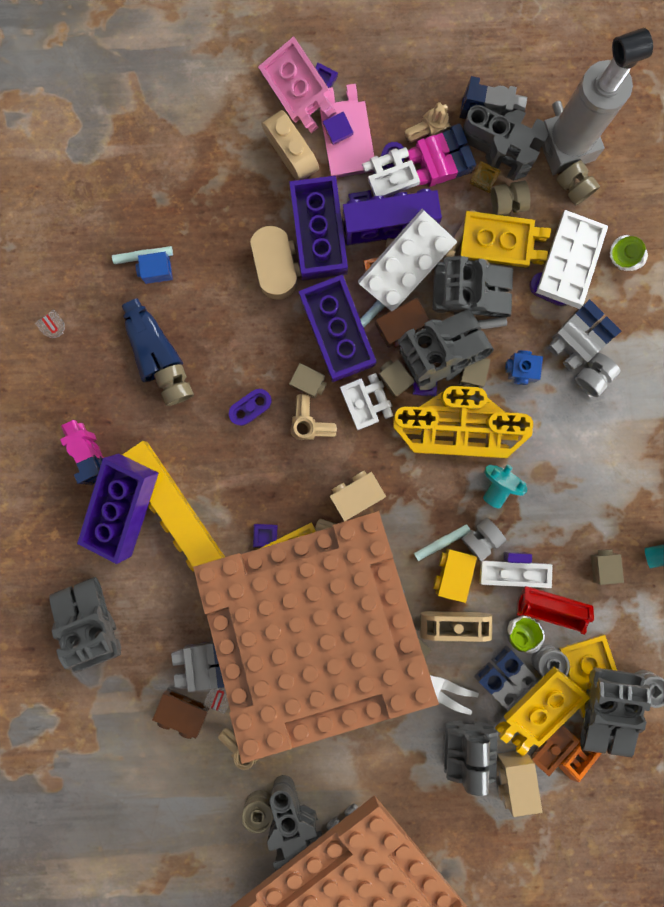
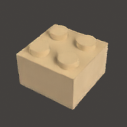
M364 470L352 477L354 482L346 486L345 483H342L332 489L334 494L330 498L344 521L386 497L372 472L366 474Z
M516 750L497 753L496 776L500 778L501 785L498 786L500 800H503L505 809H509L513 817L543 813L534 761L527 753L522 756Z

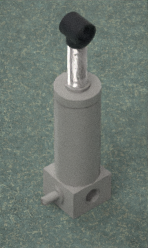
M640 28L615 37L612 42L613 59L599 61L590 66L564 109L561 101H556L552 104L556 116L544 120L549 135L542 145L552 175L564 172L580 160L584 164L593 162L605 149L601 135L631 96L633 83L629 70L639 61L651 57L653 53V40L648 29Z

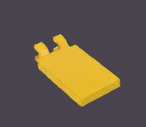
M466 211L460 256L468 257V260L484 259L489 263L525 268L530 266V262L543 265L544 261H547L548 251L534 250L535 240L546 242L550 238L551 228L534 227L535 220Z
M603 634L558 648L569 660L568 678L585 692L591 688L589 676L590 671L594 667L617 671L606 636ZM585 704L579 708L582 718L585 717L586 713Z
M554 666L504 715L506 721L500 722L495 729L500 733L499 737L506 744L511 740L517 746L515 748L516 751L524 756L532 745L535 744L540 747L590 697ZM518 732L519 734L512 739L513 735Z

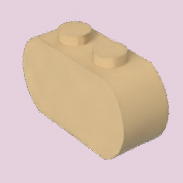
M283 110L262 122V128L269 142L295 180H304L319 170V165L313 152Z
M275 226L262 227L254 233L250 241L262 292L271 299H285L294 293L298 285L297 277L301 276L298 262L293 263L292 255L296 254L293 240L288 241L287 233L281 228Z
M446 611L421 612L420 638L432 641H491L492 614Z

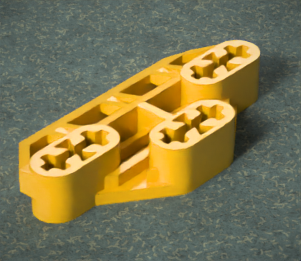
M450 386L420 407L399 408L393 417V428L413 453L508 458L532 436L533 420L527 414L506 413L487 397L486 392L482 388ZM451 392L453 393L454 397H461L464 395V398H470L474 394H476V398H480V401L477 402L476 405L474 404V400H466L463 402V399H456L453 403H451V399L447 398V396L451 394ZM405 412L407 417H414L415 412H419L417 418H423L426 414H429V418H432L433 421L426 425V421L418 420L416 422L418 426H412L415 420H408L403 424V421L398 419V416ZM497 418L500 423H516L521 420V423L525 424V428L520 430L519 426L509 427L507 425L497 428L496 425L492 424V421L497 420ZM421 431H423V443H421V439L410 440L406 434L421 435ZM454 432L456 433L455 445H453V441L435 440V436L454 437ZM486 434H488V447H485L486 443L468 442V438L486 439ZM501 440L518 441L510 449L507 444H501Z

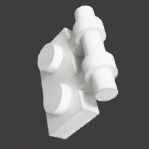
M406 147L399 150L395 148L390 150L389 154L381 157L374 156L370 158V161L362 163L365 173L371 170L375 172V174L368 176L374 196H384L385 198L420 184L412 160L405 163L402 162L403 158L409 156ZM390 163L394 164V167L383 171L382 166Z
M376 373L368 376L371 385L366 387L362 378L340 387L357 431L378 423L379 419L376 413L380 411L383 412L385 419L394 416L390 408L392 404L390 400H387L383 391V382L379 381ZM369 393H375L379 404L372 405Z

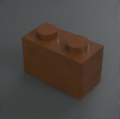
M418 298L376 319L375 325L387 347L394 346L398 348L400 347L398 340L405 332L414 328L415 333L425 329V323L430 320Z
M167 689L162 695L152 721L157 722V725L163 729L169 730L171 728L178 731L179 735L184 738L192 739L193 737L196 739L211 706Z

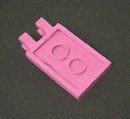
M294 36L258 66L295 123L301 120L311 133L319 127L310 115L319 107L329 118L337 113L327 99L332 94Z
M356 84L346 85L347 101L335 102L333 87L329 88L332 94L327 97L337 112L335 115L344 111L354 132L352 136L333 145L323 126V121L329 119V117L320 108L330 175L336 176V178L365 173L362 163L368 162L370 158L374 157L365 101L358 102Z

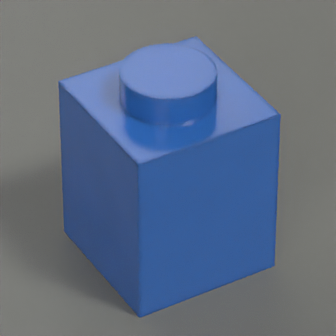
M166 251L138 255L139 263L136 264L138 278L141 277L146 284L173 280L170 257Z

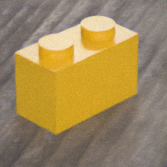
M448 548L446 553L442 552L439 560V566L442 567L440 576L436 575L433 589H436V594L440 597L466 603L477 556Z

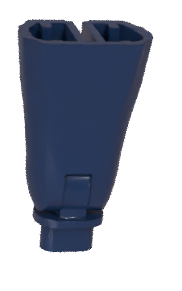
M136 298L123 304L125 329L134 353L141 381L155 380L154 374L173 365H183L176 350L166 338L151 313L147 311L145 306L141 305L139 299Z

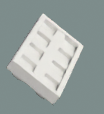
M421 209L358 280V283L389 310L393 311L397 309L457 241L429 214Z
M565 210L561 216L536 293L580 309L584 304L608 226Z

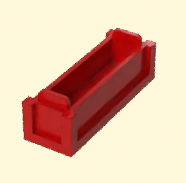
M525 586L517 601V615L532 617L580 631L584 635L587 632L589 623L594 621V608L592 605Z

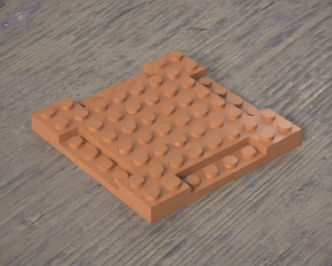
M379 511L334 524L331 528L193 567L231 711L229 714L242 764L439 705Z
M374 795L231 907L468 906Z

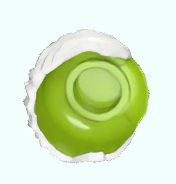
M620 236L613 242L610 248L612 263L624 271H634L645 265L648 257L645 243L636 236Z
M519 616L509 622L507 631L511 645L520 652H538L545 640L544 630H542L540 623L528 616Z

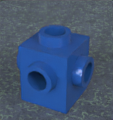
M518 350L517 353H514L506 361L505 373H508V379L514 380V384L528 385V382L535 383L541 379L543 356L532 355L531 351Z

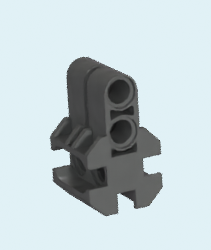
M476 105L471 107L462 128L468 142L467 144L486 153L485 158L489 169L497 172L502 162L512 167L507 178L515 181L526 177L549 135L545 122L536 119L531 129L521 124L526 113L519 109L502 116L484 106Z
M465 256L444 258V262H438L434 267L432 310L437 313L451 311L454 312V315L465 310H471L473 315L510 317L512 314V294L506 292H511L513 289V269L490 265L484 259L468 261V257Z
M471 310L462 311L443 321L430 320L425 323V329L415 333L413 328L405 332L398 340L401 347L399 349L400 354L420 390H430L436 387V382L443 378L446 381L455 378L463 368L488 357L494 350L485 333L481 331V326ZM422 344H426L428 348H422L420 346ZM437 362L441 365L439 367H435L432 363Z
M96 577L75 584L74 589L68 587L50 594L49 600L55 622L53 623L52 634L54 639L59 640L61 649L56 651L64 669L69 670L72 668L73 672L77 673L121 655L120 640L115 638L113 631L116 630V625L110 612L107 610L103 591ZM99 631H102V632L99 633V635H98V636L96 637V639H95L96 633L99 632Z
M594 667L590 671L589 676L591 688L586 690L590 699L585 703L586 713L580 737L581 749L597 753H606L607 751L610 755L632 758L638 735L646 727L647 722L644 718V711H650L651 689L649 685H644L645 677L643 674Z
M462 721L445 723L444 773H446L447 780L462 783L465 791L471 795H488L489 784L496 782L498 732L494 730L492 724L473 721V724H463Z
M281 775L275 779L270 798L274 819L270 826L267 844L269 851L277 849L276 861L273 862L275 872L322 836V831L316 832V820H318L316 811L306 805H300L294 782L286 775Z

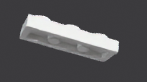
M483 560L480 562L479 584L552 588L553 565Z

